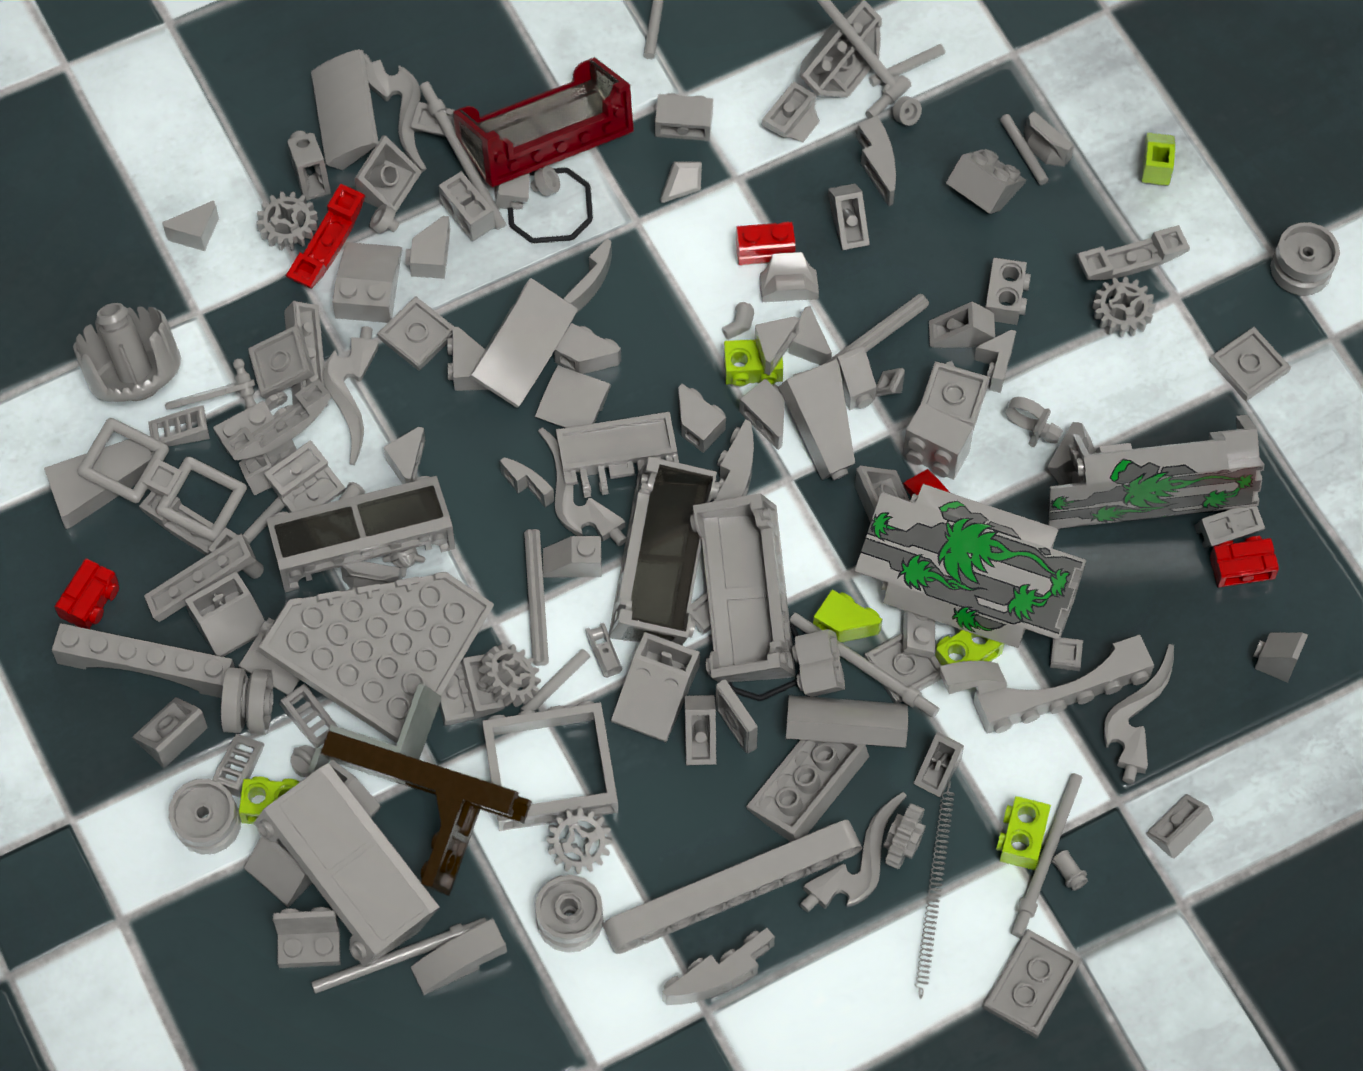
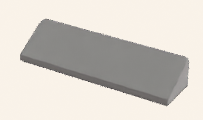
M293 301L285 309L286 329L295 325L302 329L315 375L291 387L293 406L299 403L294 394L315 380L319 379L325 386L319 305Z

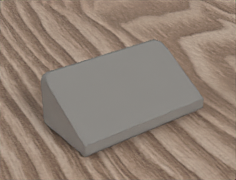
M1186 794L1146 834L1168 856L1174 859L1212 823L1213 816L1208 805Z

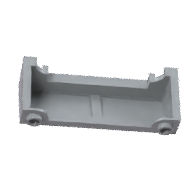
M761 493L693 505L694 514L691 515L690 522L693 532H698V535L702 538L714 650L711 651L710 658H706L708 675L717 682L725 679L727 682H742L796 677L777 505Z
M329 763L317 769L264 808L254 822L259 834L264 839L271 842L280 839L352 934L349 946L350 952L356 960H359L364 968L418 934L439 909L435 900Z

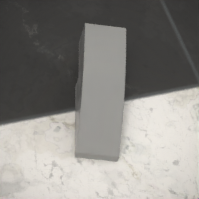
M876 115L858 124L857 140L863 147L861 165L888 206L894 203L895 158L887 132Z
M492 918L440 946L412 965L411 970L423 995L479 970V965L507 953L506 944Z

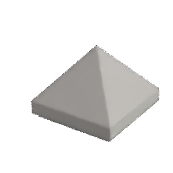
M897 368L883 371L876 386V397L902 393L905 370Z

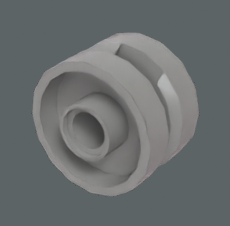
M1297 223L1288 227L1281 234L1272 257L1270 267L1273 278L1287 292L1296 295H1312L1322 291L1329 283L1340 255L1339 243L1330 231L1314 223Z
M228 667L225 672L221 702L223 732L241 733L246 723L250 734L267 735L273 709L272 671L254 669L248 681L244 668Z
M196 779L184 784L174 794L169 804V820L179 840L193 852L215 854L223 851L236 840L241 829L239 809L230 791L221 783L211 779Z
M574 875L558 876L545 884L538 893L535 903L538 932L544 942L553 949L566 953L582 951L591 946L600 936L603 926L602 899L596 887L585 878Z

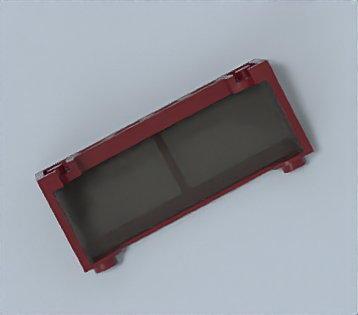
M596 57L581 62L575 68L573 82L480 117L479 111L473 106H466L453 111L455 134L486 183L491 187L634 132L630 84Z

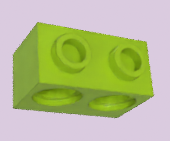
M755 340L724 341L726 385L745 386L749 383H760L764 379L771 384L783 382V357L769 376L764 372ZM741 362L744 363L745 366L737 367L733 364Z
M960 629V632L952 638L946 636L938 642L935 657L941 666L964 661L991 662L1003 653L1004 644ZM980 637L984 639L986 643L976 644L972 639ZM956 653L961 655L963 659L956 661L951 659L949 655Z
M261 776L243 779L239 807L241 822L254 824L264 808L300 782L295 779H283L282 782L270 781L268 778ZM257 795L265 796L264 801L254 804L251 802Z
M1015 796L1013 806L1007 805L1003 820L1004 823L1009 824L1007 833L1000 832L996 850L1002 851L1000 862L1031 870L1036 869L1051 808L1050 804ZM1026 814L1029 815L1033 819V821L1030 823H1024L1018 818V816ZM1021 842L1027 849L1018 851L1011 844Z

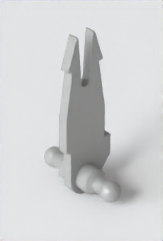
M236 359L233 362L237 372L235 383L166 402L165 407L166 410L239 391L240 396L245 399V407L248 409L256 404L253 399V394L255 393L253 386L255 382L254 379H250L249 373L245 371L244 361Z

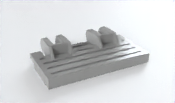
M670 412L556 429L565 485L578 484L576 472H579L584 498L591 497V486L587 475L598 474L599 489L602 495L609 494L605 468L607 467L609 468L610 479L635 475L633 463H636L639 473L649 456L659 459L665 458L668 461L679 463ZM659 464L657 476H665L663 465ZM667 466V470L677 469L674 467ZM657 482L659 486L666 485V483Z

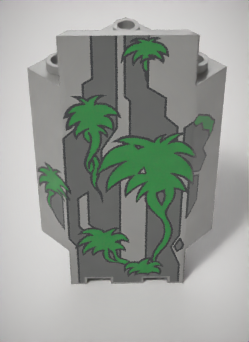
M1248 415L1236 416V430L1209 432L1210 440L1093 454L1088 453L1080 435L1073 434L1074 443L1069 444V455L1076 472H1071L1072 484L1050 486L1048 525L1061 529L1258 506V492H1261L1262 485L1260 471H1264L1265 464L1259 457L1257 427Z
M923 484L919 495L913 494L911 501L881 492L855 572L883 581L881 590L886 591L883 602L885 604L1019 648L1026 629L1060 640L1077 594L1086 560L1053 549L1058 528Z

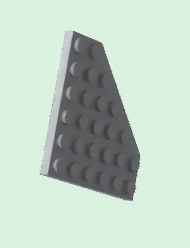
M447 572L435 573L432 576L420 578L413 577L396 580L395 582L381 585L379 583L362 586L342 592L323 593L303 599H289L256 651L397 743L418 684L426 685L441 696L494 604Z

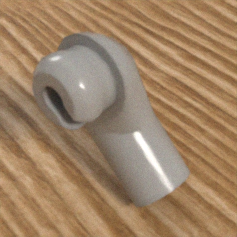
M740 302L736 305L735 321L722 327V332L727 340L751 328L754 317V309L751 304Z

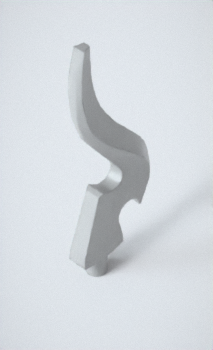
M364 54L369 88L385 101H389L396 94L402 97L398 127L400 142L411 161L422 172L425 171L426 167L416 149L414 129L411 128L421 96L417 80L400 65L398 66L399 72L396 75L390 76L386 74L381 60L371 62L368 55Z
M368 326L361 328L360 338L351 337V354L349 357L341 358L337 356L336 350L333 351L325 365L323 378L326 389L331 394L332 399L341 410L348 424L351 434L350 464L354 466L363 443L364 425L362 415L344 381L352 377L360 382L378 351L379 342L371 339L373 329Z
M544 428L539 429L538 433L549 446L556 464L555 511L560 522L566 529L577 536H583L582 529L585 526L591 525L596 529L598 535L601 536L602 541L611 537L618 546H622L626 541L625 535L621 532L625 528V521L592 498H588L583 506L574 504V485H565L558 441Z
M1172 644L1168 645L1164 661L1156 675L1137 692L1116 704L1109 711L1105 720V745L1108 747L1110 743L1118 742L1123 746L1124 750L1117 766L1125 769L1122 780L1128 784L1135 782L1137 772L1145 774L1148 766L1145 728L1143 726L1132 727L1129 724V720L1160 696L1167 686L1174 662V645Z
M904 792L885 804L872 818L865 835L862 864L859 873L855 875L849 873L846 864H842L811 880L804 886V891L808 896L800 903V906L805 912L809 913L817 903L826 909L833 897L839 893L845 894L848 897V908L865 900L874 891L880 877L881 845L884 830L895 809L907 797Z

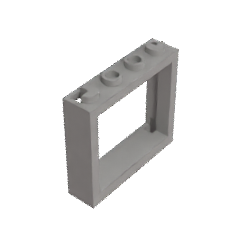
M585 701L577 706L567 708L564 706H553L547 711L542 712L526 710L516 716L495 715L488 720L482 721L491 781L493 784L502 786L494 735L594 720L606 793L531 804L524 824L497 816L499 831L556 823V815L564 819L567 817L566 809L569 808L572 814H576L578 806L582 807L583 814H587L590 809H593L594 817L618 813V800L601 702Z

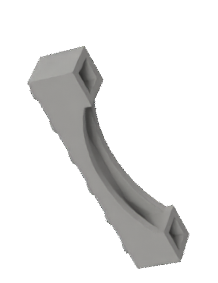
M62 623L59 625L52 647L57 664L85 670L86 667H104L144 673L188 686L199 691L200 694L222 698L223 682L227 668H235L233 659Z
M1139 634L1114 643L1109 657L1100 666L1075 681L1039 690H1019L1004 687L980 695L976 691L973 704L986 734L994 731L1002 733L1009 730L1016 723L1022 721L1024 724L1031 723L1042 714L1051 712V714L1059 713L1065 710L1068 705L1076 702L1078 704H1085L1093 700L1096 695L1116 693L1121 690L1122 686L1131 683L1133 685L1142 684L1151 677L1154 663Z

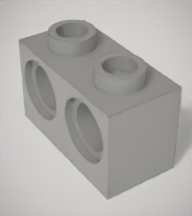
M462 171L438 185L441 204L472 241L495 228L494 210Z
M993 258L985 308L994 313L995 322L1017 325L1019 315H1025L1027 298H1022L1023 290L1028 291L1031 274L1025 273L1027 262ZM1004 278H1013L1015 281H1007ZM1008 302L1011 304V306H1005L1001 303Z

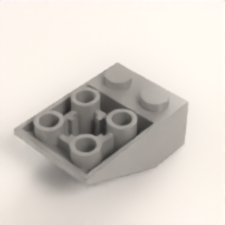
M644 632L632 659L611 722L667 743L685 701V696H687L699 669L700 652Z

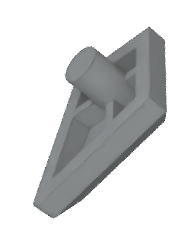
M673 162L660 201L664 203L700 191L702 162Z

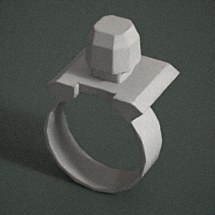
M1014 397L1011 399L1006 409V416L1017 426L1033 431V435L1028 443L1031 447L1036 446L1040 436L1044 437V441L1058 443L1063 430L1053 423L1051 425L1047 423L1051 413L1050 409H1044L1040 404L1025 397ZM1015 408L1025 410L1033 414L1037 419L1026 417Z

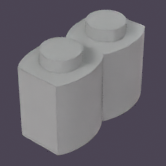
M826 629L796 636L795 645L792 646V653L795 661L799 662L800 674H797L799 689L810 697L845 690L844 674L840 662V650L836 633Z

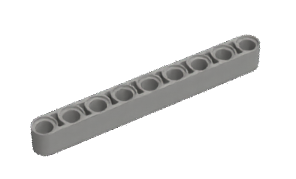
M843 820L616 915L603 924V928L615 954H622L850 858L860 852L862 846L850 821Z

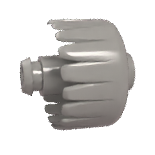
M111 303L105 305L97 312V319L95 321L97 333L93 326L89 324L83 329V337L81 334H78L76 342L73 344V349L87 385L94 396L108 402L141 401L153 396L176 375L180 368L181 355L163 312L154 307H148V311L144 307H137L138 318L132 308H126L121 303Z

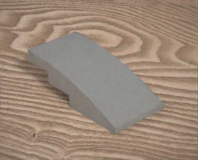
M530 278L515 304L510 308L501 326L494 333L470 378L518 408L547 364L578 309Z

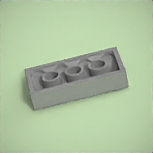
M360 49L337 56L311 71L326 165L340 170L350 166L378 144L364 53Z
M789 695L786 739L906 748L908 732L907 704Z
M800 740L746 806L747 810L790 842L806 836L869 758L866 745Z

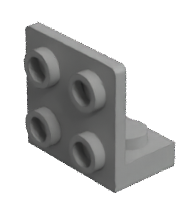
M326 907L313 908L311 912L284 909L280 913L273 914V922L278 934L279 968L341 965L340 927L335 911H330Z

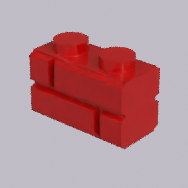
M793 222L736 226L738 264L769 263L772 254L795 253Z
M1252 536L1247 538L1245 542L1233 543L1231 540L1213 546L1210 561L1217 587L1275 579L1279 566L1274 553L1272 539Z
M85 559L54 606L57 615L61 619L81 628L90 629L92 624H98L104 614V605L108 600L112 601L119 591V582L116 574L89 559Z

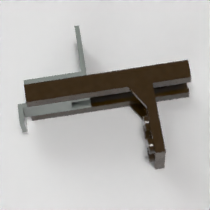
M419 683L396 746L331 725L323 748L316 747L308 773L312 774L320 767L329 763V760H334L340 765L435 795L438 803L441 828L432 839L431 848L433 850L429 861H426L422 867L421 884L438 893L450 896L480 810L524 824L532 801L518 796L519 793L515 790L419 760L441 701L439 694L426 685Z

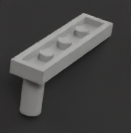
M240 534L145 594L144 597L153 618L161 622L186 606L185 600L231 573L235 571L238 573L242 570L249 577L255 579L262 575L264 567L256 560L247 538Z

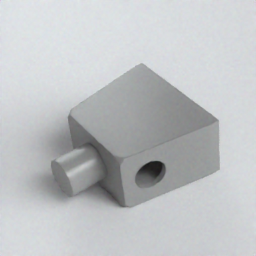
M294 132L287 141L302 195L306 196L307 201L331 194L324 158L314 133ZM313 166L315 173L308 176L305 168Z

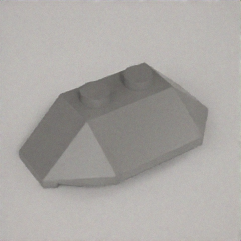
M861 0L843 16L879 59L882 18L865 0ZM833 23L801 62L799 76L818 96L847 98L872 68L839 27Z

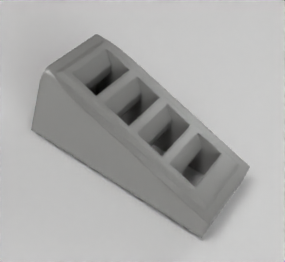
M203 405L148 422L150 436L166 444L168 447L210 439ZM197 421L198 426L193 428L192 422ZM186 423L187 430L182 431L180 424ZM175 425L176 434L171 435L169 426ZM158 428H164L165 437L159 439Z
M305 683L283 698L279 703L284 712L315 748L325 742L331 725L338 727ZM304 698L306 703L295 710L293 705ZM311 707L314 711L302 719L300 714ZM316 716L322 719L311 728L307 725ZM326 724L329 729L316 737L314 732Z
M236 734L212 780L221 783L230 791L231 795L241 798L243 779H250L265 746L264 743ZM242 744L254 748L252 753L238 748ZM235 754L248 758L247 763L235 759ZM231 764L243 768L242 772L231 769ZM229 774L238 777V779L234 781L225 777Z

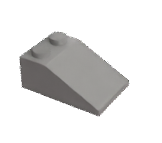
M346 242L333 295L335 318L388 323L392 319L402 247Z

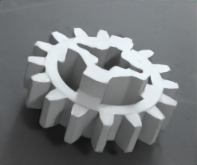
M293 191L290 197H286L284 192H280V198L278 199L271 195V203L263 202L261 204L263 211H257V227L263 240L268 239L269 246L271 247L278 243L279 250H283L285 245H289L290 249L294 250L296 243H299L302 247L305 246L304 238L312 239V231L318 229L317 212L314 211L313 203H307L306 196L304 195L297 199Z
M1124 277L1121 283L1116 278H1113L1111 286L1104 282L1102 290H1097L1093 302V309H1095L1094 318L1101 319L1100 327L1103 328L1108 325L1110 327L1109 333L1113 334L1115 330H1118L1120 337H1124L1125 331H1129L1132 336H1135L1137 328L1144 331L1146 324L1151 323L1155 310V304H1152L1153 294L1146 295L1148 287L1143 286L1139 288V280L1137 279L1132 284L1128 283V277ZM1112 296L1113 299H1110L1108 304H1105L1107 299ZM1142 310V313L1136 318L1135 314H1139V311Z
M502 643L498 647L494 646L481 658L480 661L483 665L478 668V671L485 675L480 681L488 684L489 687L485 690L487 693L492 691L495 693V701L500 698L503 699L504 706H508L511 703L515 707L520 706L522 703L525 705L539 692L537 685L541 683V679L535 676L539 672V668L532 667L533 658L527 659L524 657L526 652L524 649L517 652L514 644L507 648L505 643Z
M910 803L904 816L897 814L884 844V847L889 849L885 864L900 869L905 857L913 858L926 828V825L921 824L925 809Z
M578 806L577 813L572 814L568 808L566 809L567 817L563 819L561 816L556 815L555 818L558 825H549L548 827L554 833L553 836L546 837V842L554 844V846L548 849L549 855L557 853L554 860L555 864L558 865L561 862H565L564 870L567 872L572 866H575L577 874L581 873L584 866L587 867L589 872H592V863L596 862L602 865L603 861L600 856L602 854L610 855V851L605 845L612 844L613 840L610 837H606L605 834L609 833L611 829L609 826H601L605 820L602 815L596 819L593 818V809H590L587 814H583L582 807ZM578 821L589 822L594 828L590 827L587 829L580 826ZM568 825L569 831L566 837L559 841L561 831ZM574 828L577 829L581 837H587L583 840L584 852H582L581 847L577 843H571L575 841ZM600 839L598 848L591 855L589 851L592 844ZM573 852L579 855L581 859H572L564 853Z

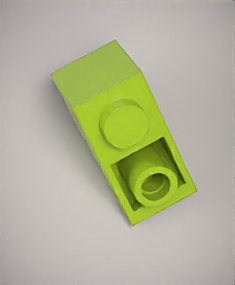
M1146 133L1142 173L1143 183L1170 185L1176 148L1174 135Z
M832 589L814 615L813 624L822 630L830 629L834 631L837 640L845 642L878 635L882 628L883 619L872 608H863L855 603L854 599L848 594L842 592L839 594Z

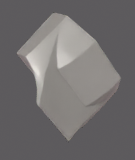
M793 81L762 119V126L784 138L791 137L804 142L820 122L815 109L816 94Z
M1033 111L1028 116L1024 130L1025 141L1031 151L1045 164L1065 166L1072 158L1074 145L1039 114Z
M802 252L772 254L767 268L760 274L762 302L818 299L817 272L809 265Z
M1073 422L1048 465V469L1059 485L1072 484L1071 472H1076L1069 455V444L1074 443L1073 434L1080 435L1089 454H1093L1096 451L1083 423Z
M365 561L341 566L342 579L349 588L379 583L381 585L402 580L401 569L398 567Z

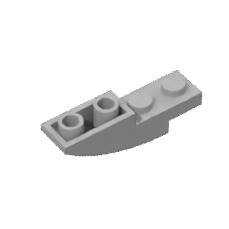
M745 419L741 428H735L730 439L732 445L728 451L724 450L719 457L717 466L720 467L721 479L719 481L718 495L714 501L747 496L752 476L754 451L751 421Z
M768 928L760 933L755 931L744 940L745 944L738 950L731 949L720 958L721 963L719 964L712 955L706 959H697L688 967L689 971L680 978L675 976L664 985L663 988L665 990L662 991V1001L666 1005L699 1002L728 992L758 974V963L755 960L774 947L775 936Z

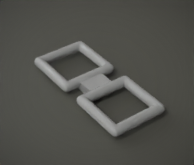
M114 418L107 419L77 470L78 475L133 503H138L146 490L149 489L163 496L156 507L157 515L214 542L227 526L244 496L247 486L243 482L192 457H186L179 469L163 462L169 452V447L166 444ZM113 431L155 452L134 489L92 469ZM191 470L233 490L212 528L170 508Z

